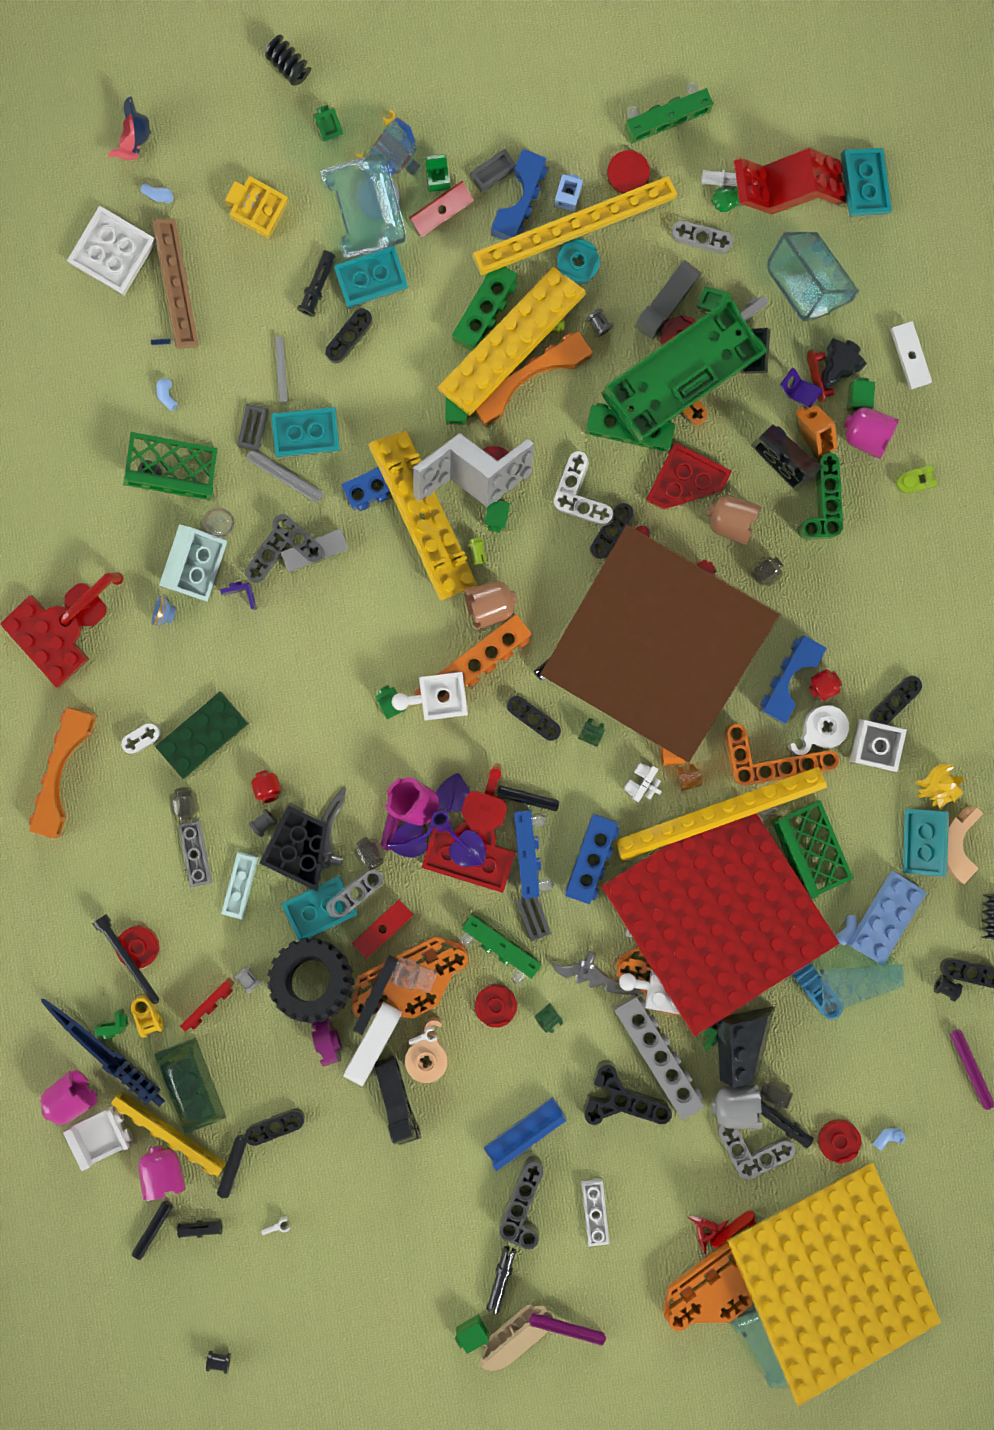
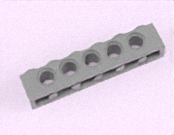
M632 994L614 1005L615 1012L681 1120L683 1121L704 1108L701 1102L704 1097L698 1087L693 1089L690 1082L693 1079L687 1069L682 1071L679 1064L682 1061L675 1051L671 1053L668 1045L671 1043L664 1033L660 1035L656 1027L659 1024L653 1014L649 1016L645 1011V1001L642 996L638 998L636 994ZM634 1015H643V1020L640 1023L632 1022ZM648 1032L654 1034V1038L651 1041L643 1040L644 1035ZM658 1051L666 1052L665 1057L660 1060L655 1058V1054ZM675 1069L677 1073L674 1077H666L668 1070ZM685 1087L688 1089L684 1096L677 1095L680 1088Z

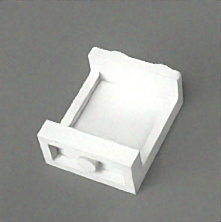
M111 1106L71 1125L63 1132L81 1171L90 1168L92 1164L122 1149H128L133 1144L132 1132L129 1128H126L123 1122L124 1116L115 1110V1106Z

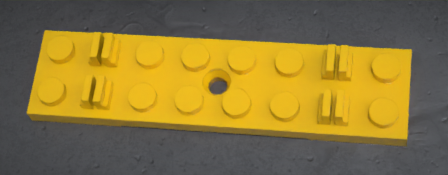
M407 430L370 442L368 444L418 550L439 600L443 601L463 593L466 588L478 586L466 561L467 557L464 556L465 552L460 548L435 491L421 501L413 497V467L419 464L422 459H419L420 455L416 452ZM420 513L425 515V519L420 517Z

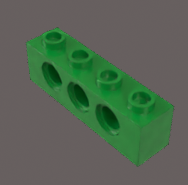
M504 266L487 274L452 333V341L471 352L485 338L484 336L487 331H492L497 322L495 317L499 311L503 312L507 306L508 301L506 299L509 293L513 294L519 285L517 273ZM500 286L503 292L495 294L492 292V288ZM488 304L492 307V310L486 313L481 310V307ZM473 323H479L482 327L478 331H473L470 329V326Z
M596 403V405L591 406L585 434L668 453L671 448L676 424L671 423L670 420L656 430L657 435L649 436L639 444H636L613 411L609 409V406ZM608 417L613 418L615 425L612 427L605 425L604 419Z

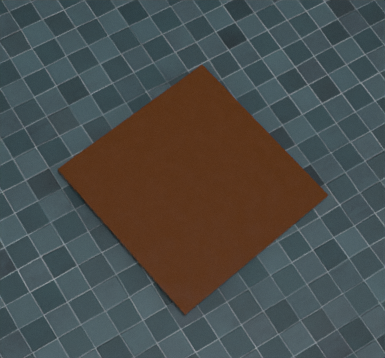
M626 525L540 675L689 763L774 626L780 613Z

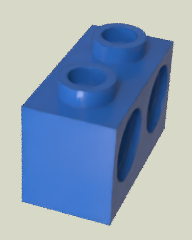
M379 467L341 484L354 511L357 509L359 512L369 508L370 503L376 500L378 503L390 498L389 494H391ZM381 481L383 488L380 491L372 490L374 482ZM362 490L364 492L361 500L353 499L355 491Z

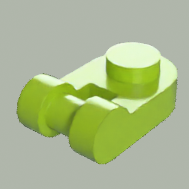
M933 465L902 473L896 481L898 490L904 494H910L937 487V480H934L933 472H935ZM924 475L926 482L920 484L919 476Z

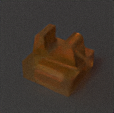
M690 764V771L686 773L683 772L682 767L678 768L681 792L702 786L701 773L694 764Z

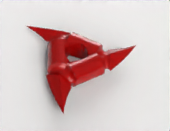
M687 1217L697 1224L698 1242L706 1255L707 1242L713 1240L719 1233L721 1234L729 1220L717 1225V1223L703 1217ZM705 1228L711 1229L708 1234L704 1233Z

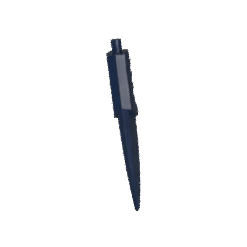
M41 999L42 1004L80 1045L103 1065L102 1068L115 1078H119L123 1085H127L130 1088L129 1090L135 1092L138 1095L137 1097L140 1100H144L147 1105L151 1100L159 1107L165 1102L157 1094L161 1089L118 1051L114 1053L63 1011L46 999Z

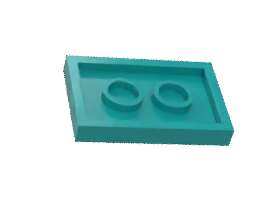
M884 149L843 150L841 152L849 217L886 215L891 213L892 206Z
M395 245L334 265L348 309L408 289Z
M335 407L271 414L276 458L340 451Z
M905 809L903 873L947 876L949 811Z
M340 875L320 884L318 892L310 889L281 903L298 941L301 938H310L358 915L356 908L342 917H332L326 910L329 900L345 888ZM338 901L334 904V909L337 913L342 911V904Z

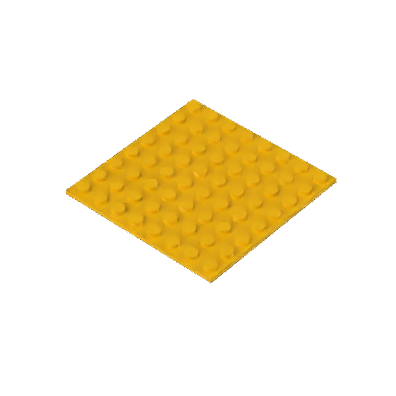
M873 1162L727 1240L797 1406L809 1401L941 1323Z

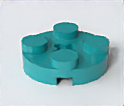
M575 239V241L567 242L561 247L557 257L558 270L576 284L588 283L589 280L595 277L600 265V257L596 247L584 239ZM582 257L584 264L575 266V262L572 260Z

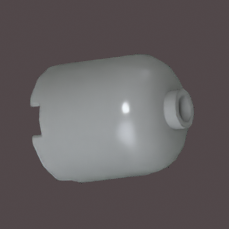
M745 1085L736 1088L727 1086L718 1091L716 1101L711 1103L712 1114H716L721 1126L734 1129H761L762 1122L759 1120V1113H762L760 1092H758L759 1085Z

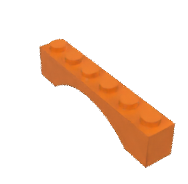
M580 332L567 334L562 338L563 342L557 346L552 344L544 350L545 354L538 358L537 356L530 358L526 362L527 365L522 369L515 368L508 375L509 377L474 411L483 426L487 427L503 416L505 407L512 394L529 378L552 369L574 370L591 359L593 352Z
M66 708V711L62 712L60 717L61 728L54 737V751L49 754L47 760L49 764L48 771L43 774L41 780L43 787L41 793L39 792L35 799L37 807L35 813H32L29 819V832L52 839L61 836L66 819L60 798L62 771L73 750L82 741L91 736L97 715L75 708Z

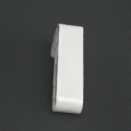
M385 1002L382 1003L346 1068L343 1077L360 1086L364 1085L396 1026L402 1011Z

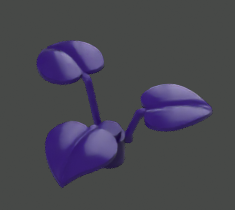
M460 773L447 778L437 789L436 794L439 798V808L447 810L437 811L432 815V823L425 834L419 825L405 823L400 826L388 842V847L393 852L408 858L422 855L427 850L425 838L435 828L439 832L448 831L456 840L449 848L450 857L454 863L459 866L470 867L479 866L485 862L486 850L481 837L469 830L464 831L458 837L450 827L451 821L448 813L451 810L455 812L462 811L465 797L470 793Z

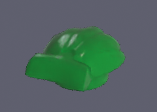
M738 187L734 189L719 188L713 194L712 204L720 212H728L736 206H743L739 201Z

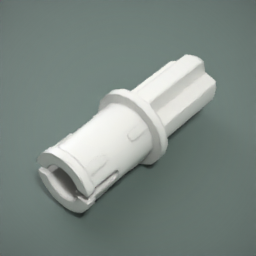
M703 170L701 184L720 185V188H723V185L737 187L736 174L727 173L725 170H722V172Z

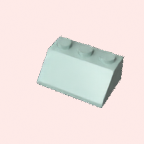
M179 524L159 586L208 601L227 541L221 538H214L215 536L195 528Z

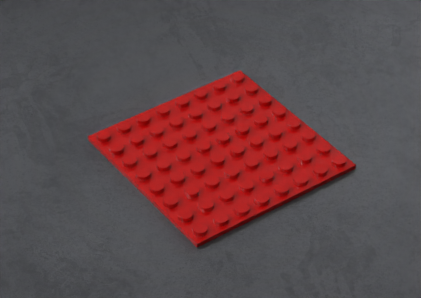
M757 813L668 844L601 886L694 1037L840 944Z

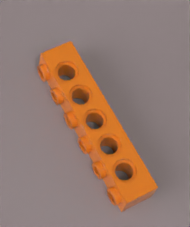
M516 614L437 675L462 672L464 687L466 685L472 687L480 680L478 678L479 675L483 672L489 674L497 667L495 665L496 662L500 659L506 661L514 655L513 649L517 646L523 648L531 642L529 637L532 634ZM505 634H512L515 641L512 645L508 646L502 642V637ZM491 646L495 647L498 651L497 656L492 659L485 655V650ZM473 659L478 660L481 664L480 669L475 672L468 668L469 662ZM421 688L414 692L415 695H421ZM446 690V695L438 698V700L442 703L450 698L449 692Z

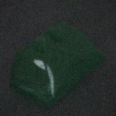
M196 1037L154 1054L185 1134L226 1118Z

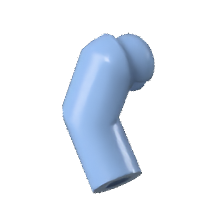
M163 378L156 384L157 398L170 411H173L178 406V403L169 396L172 382L168 378Z
M846 916V928L835 936L840 944H848L857 929V916Z

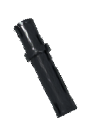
M761 1100L762 1113L760 1114L783 1130L788 1138H793L803 1145L804 1148L811 1146L814 1137L801 1129L797 1122H792L765 1100Z
M510 1246L503 1247L500 1263L496 1266L497 1274L486 1307L489 1312H491L493 1306V1313L500 1312L508 1278L513 1272L512 1264L517 1252L513 1247L510 1253Z

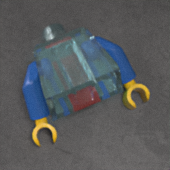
M390 110L388 113L391 119H386L383 116L386 128L365 156L368 159L365 160L363 155L358 153L356 157L361 162L359 164L352 163L357 170L365 169L375 174L391 176L400 173L405 168L410 174L414 175L419 169L420 164L412 158V155L417 150L412 129L400 118H396L394 111Z

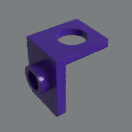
M795 368L790 369L780 384L788 398L807 407H811L822 392L820 387L802 380ZM793 377V382L791 386L788 387V382L790 378Z
M242 581L230 583L229 588L220 589L222 595L247 591L250 608L257 610L251 584H242Z

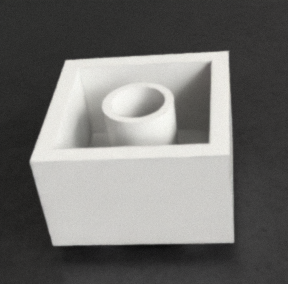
M858 720L849 762L897 772L907 730L867 720Z

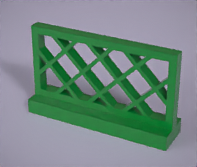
M130 432L123 485L210 501L213 493L217 448ZM134 439L143 440L148 447L138 452L133 446ZM158 444H165L170 451L161 457L154 447ZM181 447L187 448L191 453V456L185 460H182L176 453ZM149 450L157 457V460L150 465L142 457ZM201 452L212 453L211 461L205 465L197 456ZM171 454L179 462L172 469L163 460ZM137 458L145 466L141 471L130 470L131 462ZM194 458L201 468L192 473L185 463ZM160 462L167 472L163 475H156L151 468ZM182 466L189 476L184 479H178L173 471ZM204 470L209 477L208 484L200 483L195 475Z
M821 800L771 820L791 868L812 900L819 897L820 894L854 879ZM817 807L820 814L817 821L808 818L810 810ZM796 816L802 819L798 830L792 828L789 821L790 818ZM806 821L816 824L812 836L802 832ZM819 827L827 830L828 835L825 841L816 838ZM801 835L810 838L807 850L801 848L798 843ZM814 841L824 844L820 855L811 852ZM828 846L835 849L834 861L824 857ZM809 855L819 858L815 869L810 868L807 864ZM823 860L832 864L828 875L819 872ZM836 866L843 868L846 877L841 879L833 877ZM818 874L827 878L824 887L819 889L815 883Z

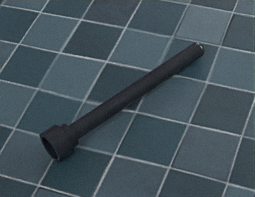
M105 914L93 922L92 925L95 929L105 934L151 1003H159V997L111 929L112 925L109 916Z

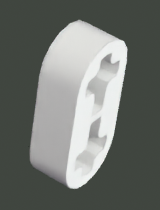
M145 724L125 736L121 746L127 753H137L159 740L161 729L156 724ZM147 728L155 729V733H153L154 738H143V735L148 733ZM139 738L140 741L135 744V749L128 748L129 739L137 740Z

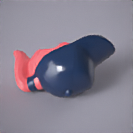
M129 96L124 101L123 106L126 119L123 121L124 131L119 140L120 147L111 150L108 154L109 158L137 159L140 146L148 140L151 134L148 117L136 111L133 98Z

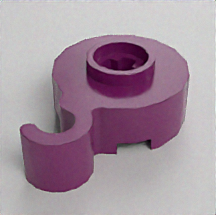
M330 1017L327 1018V1021L312 1023V1028L315 1030L311 1032L316 1053L319 1052L323 1057L320 1060L321 1065L325 1067L341 1062L340 1050H342V1044L338 1031L334 1029Z

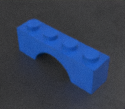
M522 149L515 166L514 176L523 187V196L514 206L498 210L491 227V236L504 241L524 233L525 227L522 225L525 218L528 220L533 210V207L530 206L533 199L538 198L541 189L538 186L541 179H545L549 169L546 166L547 158Z
M800 636L799 639L795 638L790 647L792 652L789 658L785 657L780 665L782 671L770 683L772 689L769 695L765 694L759 704L761 706L760 712L782 724H786L796 706L789 693L791 677L797 670L803 667H817L827 649L806 636Z

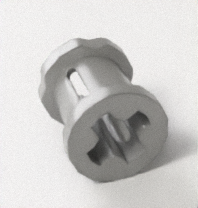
M246 966L233 978L235 981L238 980L246 989L245 992L247 994L261 983L260 979L257 980L250 972L249 966Z

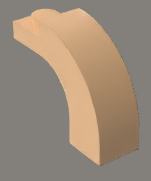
M971 806L969 808L966 807L959 813V819L949 816L947 872L957 882L965 884L979 869L967 858L963 850L965 833L983 814L978 808Z

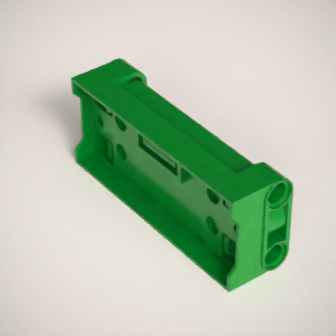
M729 298L607 384L602 392V396L631 439L636 444H639L729 378L758 360L767 349L756 338L745 322L732 298ZM628 407H630L633 410V412H629Z

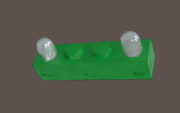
M691 81L686 86L687 96L682 98L675 97L663 106L655 105L643 114H640L637 106H629L626 111L628 120L625 129L631 144L710 113L713 101L708 89L700 90L698 84L695 81Z
M471 913L462 925L464 933L459 938L460 945L469 947L474 939L482 943L480 947L491 954L493 951L499 956L498 960L506 966L511 964L517 968L511 977L514 984L519 985L523 983L527 976L532 979L542 966L541 961L474 913Z

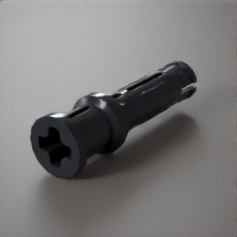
M323 250L310 286L304 289L305 295L301 305L297 306L299 312L315 317V309L318 301L322 300L321 291L336 257L335 254ZM323 266H325L320 280H318Z

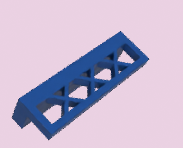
M552 1097L485 1145L484 1150L493 1161V1168L498 1171L566 1121L565 1113Z

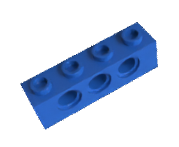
M592 813L564 893L566 897L590 904L591 900L595 901L599 888H596L597 882L603 879L606 868L603 867L605 859L609 860L613 848L610 847L612 839L616 840L620 828L617 827L618 823L616 821ZM599 833L606 836V841L601 845L594 842L595 836ZM590 854H597L599 856V861L595 865H590L587 862ZM584 874L592 876V881L588 885H583L580 882V878Z

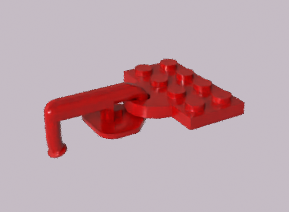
M119 572L106 573L92 587L85 583H78L65 594L64 606L50 607L47 610L44 609L33 595H29L0 625L51 683L58 688L89 660L76 644L81 634V626H95L105 617L107 607L98 595L111 583L115 585L121 584L124 580L123 575Z
M495 763L492 766L484 793L472 791L467 794L462 807V814L465 820L458 825L454 832L458 837L466 830L477 833L485 846V862L482 865L470 867L457 865L452 861L449 853L450 845L456 840L448 831L439 832L433 828L421 868L501 893L504 892L516 851L496 845L494 828L502 825L507 811L505 801L494 796L498 780L502 776L501 764Z

